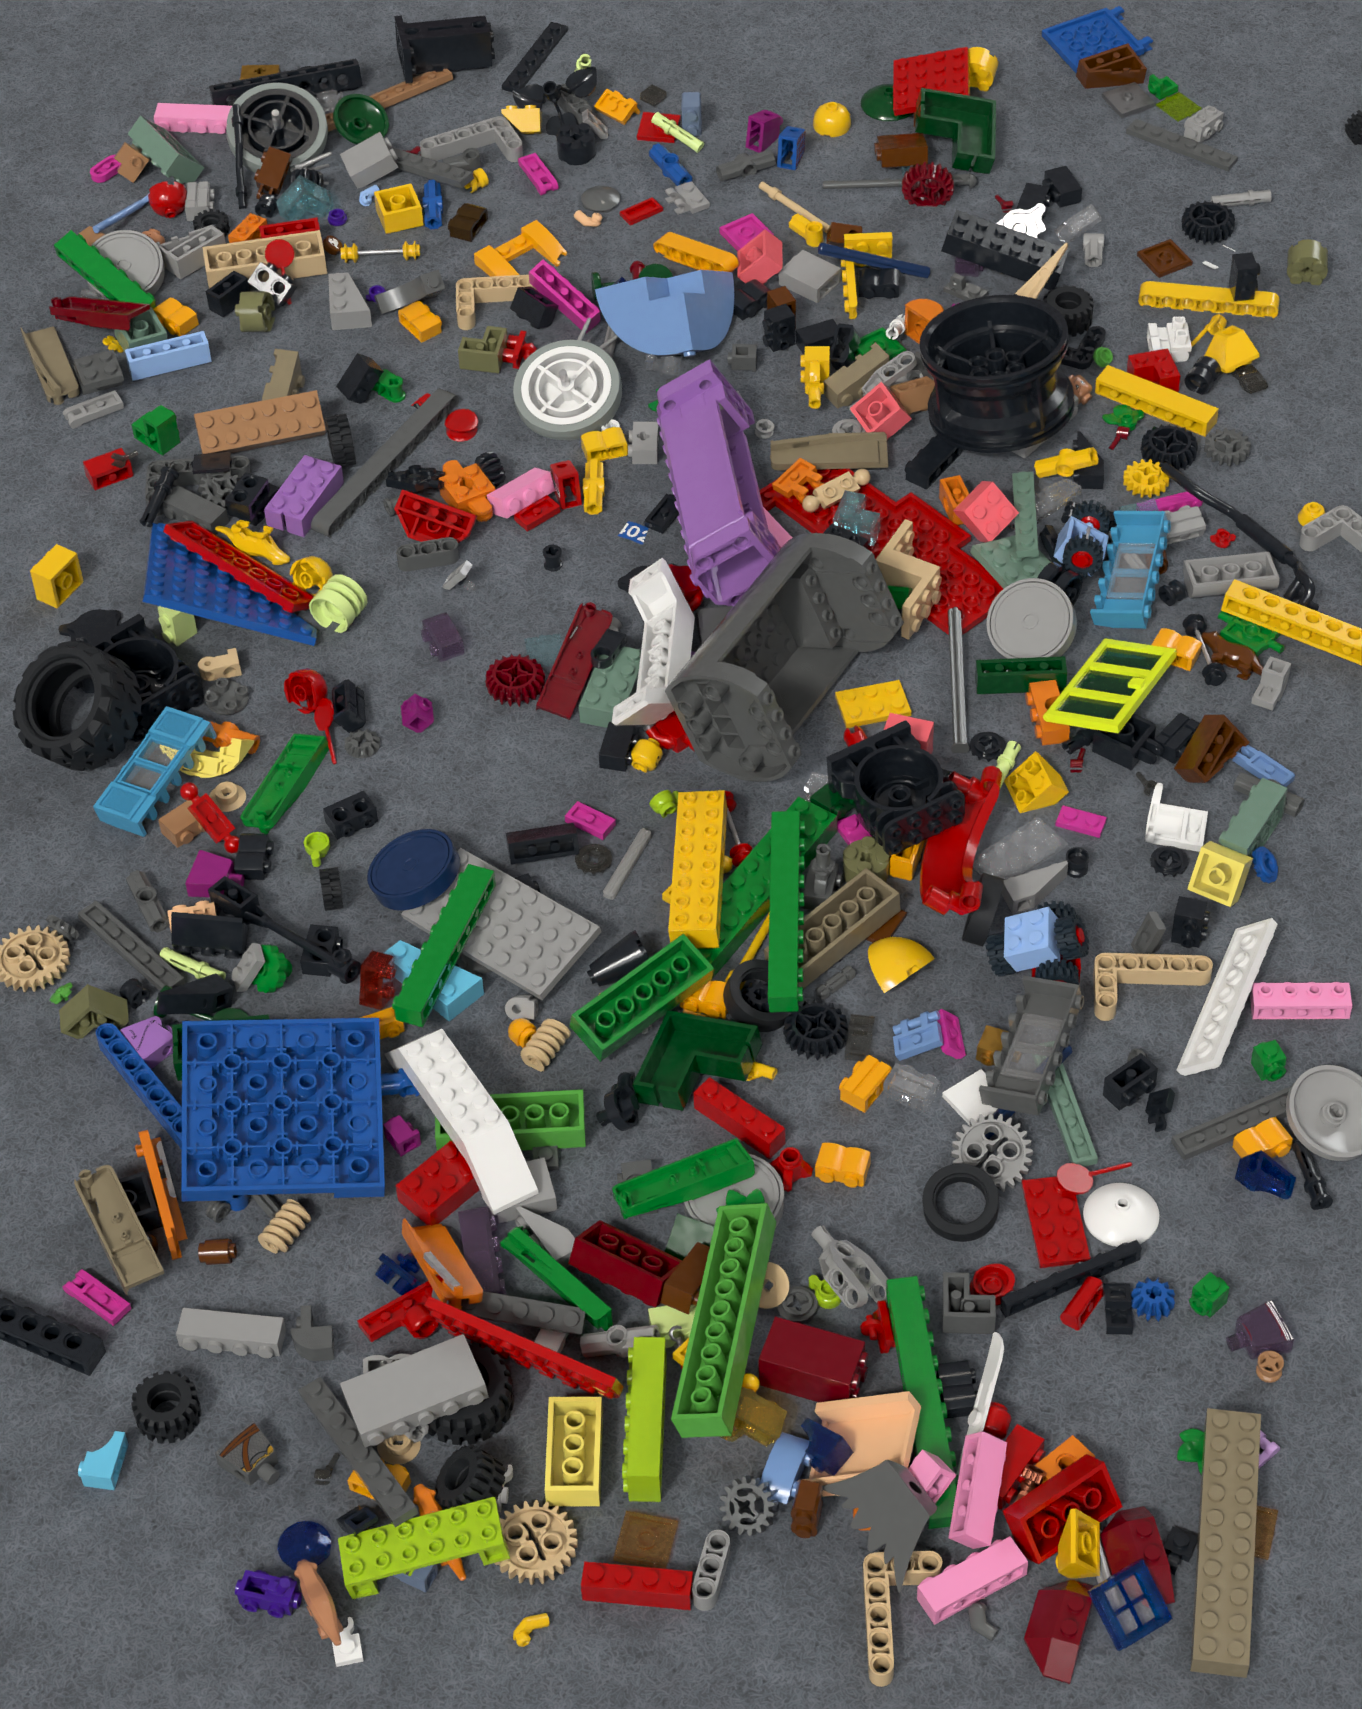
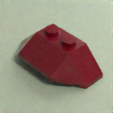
M1144 1506L1118 1511L1100 1534V1540L1114 1585L1147 1608L1175 1603L1170 1565L1154 1516Z
M1071 1579L1038 1590L1024 1636V1642L1044 1677L1068 1684L1071 1683L1098 1587Z

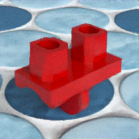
M521 330L519 336H508V349L504 348L502 357L503 362L513 363V368L519 369L522 358L526 360L537 350L533 343L527 344L525 342L527 331Z
M878 1301V1309L872 1315L866 1316V1321L860 1325V1330L863 1335L869 1336L870 1340H878L880 1354L888 1353L890 1347H895L893 1330L891 1329L889 1308L886 1306V1301Z

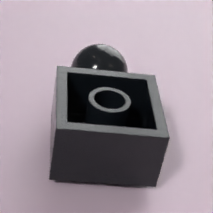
M143 1171L121 1178L119 1181L157 1255V1239L147 1231L160 1228L162 1225L146 1173Z

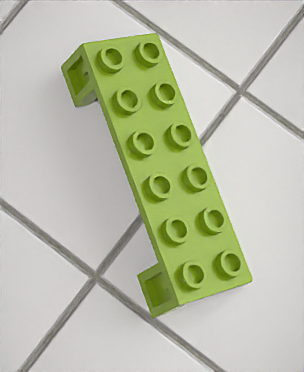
M495 1497L411 1518L397 1527L389 1524L362 1531L357 1535L351 1534L338 1538L344 1583L352 1599L379 1594L376 1582L378 1579L479 1553L484 1566L510 1559L509 1549L502 1533Z

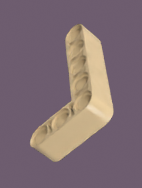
M529 274L463 278L456 282L458 327L462 330H470L475 327V303L513 301L518 287L531 286L534 288L529 283Z
M1101 953L1095 958L1093 972L1095 1016L1103 1021H1109L1115 1017L1117 983L1206 985L1211 980L1212 960L1202 955Z
M913 1551L903 1585H919L924 1579L928 1577L934 1578L941 1574L943 1562L941 1556L934 1551ZM874 1552L868 1554L863 1562L868 1674L870 1681L874 1685L883 1687L891 1683L894 1675L889 1586L897 1585L894 1572V1557L885 1564L884 1552ZM931 1566V1567H934L935 1569H934V1570H927V1569H925V1567ZM878 1568L880 1571L872 1572L870 1569ZM877 1592L881 1593L882 1596L875 1597L871 1594ZM876 1617H880L884 1620L881 1622H876L873 1619ZM881 1642L884 1643L885 1646L877 1647L874 1644ZM885 1668L887 1671L880 1673L876 1669Z

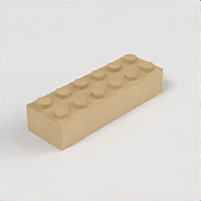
M320 230L202 247L209 288L233 271L247 277L249 280L260 262L267 264L265 249L271 241L276 239L288 241L294 249L293 262L285 268V273L292 279L327 274ZM265 272L263 274L262 278L264 282H266L269 279L268 272Z

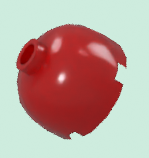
M168 181L157 183L149 189V204L156 214L166 218H174L184 211L187 191L183 184L174 182V185H168Z
M306 668L291 672L289 678L285 679L284 692L289 703L294 702L302 707L299 701L307 700L308 707L297 709L303 714L314 712L321 699L328 696L326 681L319 672L313 669Z

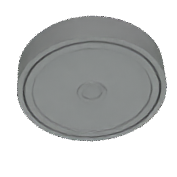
M119 230L100 237L92 244L99 250L101 256L104 258L108 257L113 262L114 267L118 270L122 269L131 281L135 280L145 293L149 292L154 295L161 287L165 276L163 257L157 244L147 235L132 230ZM87 281L88 287L95 297L109 300Z
M1028 578L1008 585L995 597L987 615V633L992 645L1004 659L1061 657L1070 647L1075 637L1077 616L1073 604L1060 587L1044 579Z
M749 1154L753 1159L755 1167L753 1177L695 1200L684 1202L685 1216L715 1226L717 1218L716 1208L726 1205V1196L729 1190H734L747 1197L753 1190L759 1189L776 1220L777 1227L784 1211V1187L777 1171L768 1162L760 1157Z

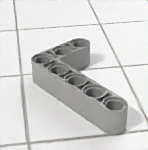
M497 116L423 139L420 142V153L422 157L438 161L463 153L468 148H479L496 143L508 161L518 162V158L523 157V145L505 117Z
M1337 506L1302 527L1299 545L1305 551H1314L1338 536H1342L1362 553V517L1348 506Z

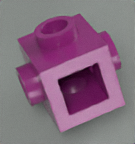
M413 694L402 703L401 715L403 726L416 733H420L434 722L432 702L427 698Z

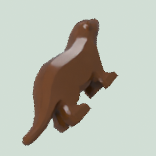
M1217 631L1202 633L1201 637L1204 643L1213 652L1211 657L1212 663H1221L1222 665L1237 669L1242 674H1238L1236 677L1246 681L1251 676L1250 672L1262 675L1264 667L1251 648L1229 642L1221 637Z

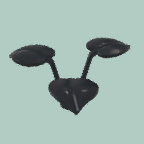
M587 67L570 74L565 82L568 89L561 85L557 86L554 81H547L543 87L538 84H531L512 91L514 101L520 109H525L526 105H536V108H540V110L542 103H546V98L553 102L558 116H553L548 120L546 131L548 135L557 136L562 125L577 124V120L571 112L564 113L563 115L557 103L561 97V91L569 94L574 92L575 96L579 98L591 95L597 85L596 67Z

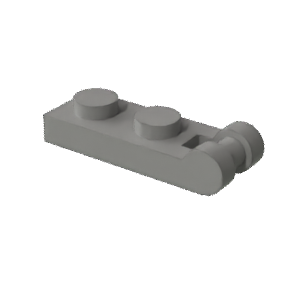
M114 390L68 407L63 411V415L66 420H69L70 427L74 429L83 423L124 408V405Z

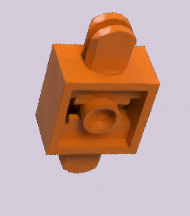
M457 460L444 463L443 472H445V476L438 479L444 482L440 495L448 506L476 515V520L479 522L491 519L493 509L487 499V494L495 491V487L479 466L475 463L463 468Z

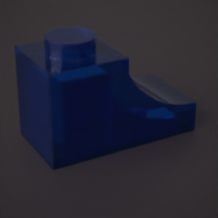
M1262 1150L1240 1158L1235 1179L1248 1190L1271 1193L1282 1199L1291 1198L1296 1177Z
M807 1418L801 1427L809 1437V1446L805 1452L811 1459L810 1465L819 1473L825 1471L834 1476L854 1452L843 1436Z

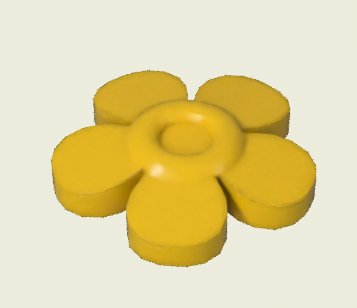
M108 335L107 338L102 340L109 350H114V352L117 350L119 353L124 351L115 337Z

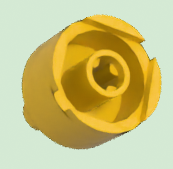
M972 47L969 48L970 87H977L980 91H988L998 68V59L995 55L994 57L990 55V51L985 48Z

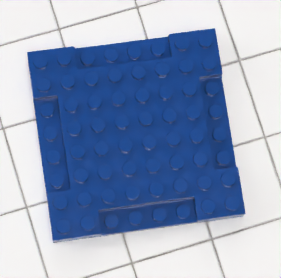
M379 1018L182 1021V1202L233 1200V1195L334 1193V1198L384 1197L385 1178Z

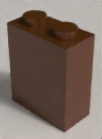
M923 133L877 136V143H874V154L876 155V160L880 161L882 168L913 166L917 163L923 165L924 162L928 164V145Z

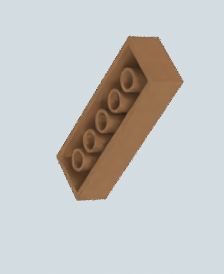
M317 390L194 414L202 454L235 453L322 436L326 433Z

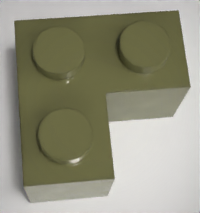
M487 326L483 339L462 337L458 348L460 369L500 373L503 364L504 348L508 349L507 328Z
M89 984L59 1010L61 1033L76 1039L84 1038L92 1029L98 1028L104 1023H111L118 1030H121L129 1022L127 999Z

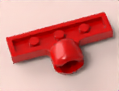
M437 1275L436 1277L443 1283V1278ZM427 1281L357 1320L359 1328L370 1342L401 1326L405 1327L417 1339H426L432 1336L437 1330L439 1323L430 1316L431 1312L424 1306L428 1297H432L433 1288L430 1282Z

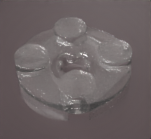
M337 90L316 94V100L320 103L324 112L330 111L331 113L334 112L338 101L344 97L343 93L340 91L338 94Z

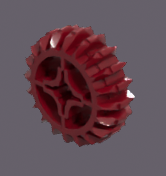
M924 162L923 165L917 163L915 167L911 166L909 171L905 172L902 179V194H904L905 200H908L909 205L937 207L941 204L945 206L954 193V180L951 172H948L947 167L942 168L941 164L935 166L933 162L931 164Z
M511 654L508 658L502 656L501 661L495 659L494 664L489 665V669L486 671L485 683L490 696H493L494 701L500 700L502 705L508 701L510 707L513 702H517L520 707L521 701L528 704L529 698L536 701L537 695H541L542 689L545 686V673L541 664H538L536 659H530L529 655L522 657L521 654L518 656Z

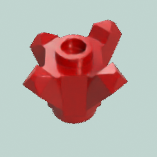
M793 1147L785 1148L779 1157L769 1163L782 1177L785 1192H790L793 1188V1182L798 1179L812 1176L813 1168L803 1160L799 1150Z

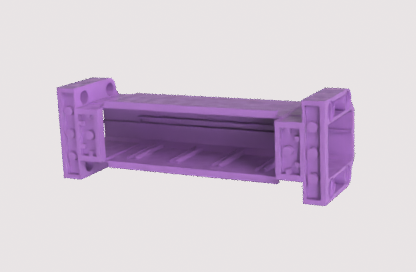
M709 359L658 389L657 422L661 427L659 433L664 441L662 447L667 455L665 462L670 469L668 476L673 483L671 490L676 497L674 504L679 511L677 518L682 526L680 532L685 540L684 549L689 558L687 564L692 572L690 578L695 586L701 588L704 596L707 599L710 598L715 605L734 606L778 553L779 546L776 538L768 529L747 437L744 434V430L755 423L753 412ZM719 403H720L721 406L724 408V409L721 410V411H720Z

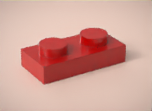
M546 495L514 514V521L528 532L560 513V505Z

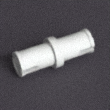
M903 314L899 315L890 323L889 328L886 330V335L889 339L893 336L892 340H894L905 331V315L903 318Z

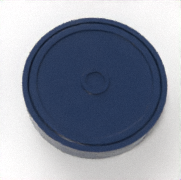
M434 829L411 831L388 843L375 856L368 870V885L380 904L392 910L418 908L433 901L449 888L458 874L460 857L450 838L443 832Z

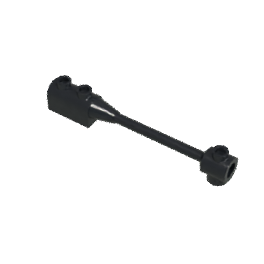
M224 876L208 889L211 903L214 902L215 906L222 909L225 914L236 918H243L246 925L253 924L269 928L328 963V971L337 976L341 983L349 984L359 976L361 963L352 958L350 950L339 949L332 955L272 920L260 907L257 894Z

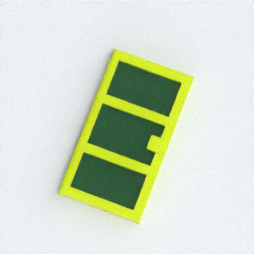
M1103 639L1046 711L1043 719L1046 722L1119 733L1177 657L1176 649Z

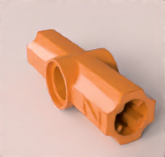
M227 721L222 724L211 722L217 737L212 739L203 736L202 738L205 741L212 742L216 748L231 745L232 738L254 740V744L248 751L249 754L255 753L260 744V736L241 731L235 724Z

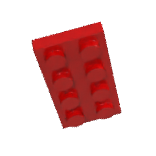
M1056 1176L1022 1180L1021 1185L1039 1267L1073 1265L1090 1260L1076 1194L1064 1190L1058 1184Z

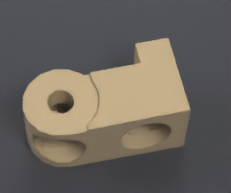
M236 648L228 649V654L202 658L198 662L201 678L205 681H214L218 678L242 675Z

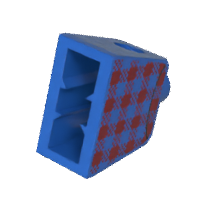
M787 126L780 133L777 167L790 170L797 169L805 152V129ZM789 151H793L790 157L792 165L783 163Z

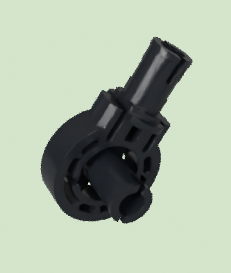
M620 1073L617 1084H614L611 1087V1091L605 1094V1109L596 1114L597 1120L602 1126L612 1122L620 1131H626L637 1125V1110H639L640 1105L632 1088L633 1076L630 1077V1073Z

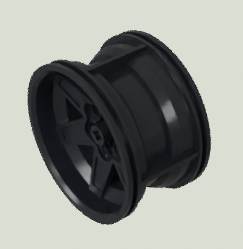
M992 295L961 302L934 317L921 334L920 352L922 363L934 378L935 383L928 400V414L930 425L936 435L946 443L963 450L980 453H1002L1031 447L1058 433L1069 422L1075 407L1072 383L1060 368L1061 361L1066 354L1069 344L1068 327L1063 315L1048 303L1031 297Z

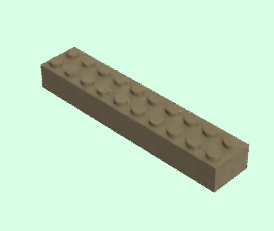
M1207 1408L1204 1423L1190 1668L1192 1672L1247 1678L1250 1662L1261 1414Z

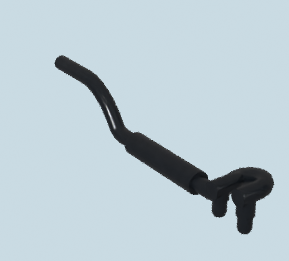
M1165 462L1161 466V471L1183 489L1205 504L1227 515L1236 522L1237 528L1264 550L1270 552L1280 563L1287 564L1293 569L1295 579L1283 595L1287 600L1293 602V600L1299 599L1297 604L1315 611L1319 609L1318 604L1312 601L1315 595V584L1305 572L1303 563L1293 556V551L1247 514H1241L1231 505L1209 494L1194 484L1170 463ZM1302 585H1303V587H1304V589H1305V590H1304V593H1303L1302 591H1300Z

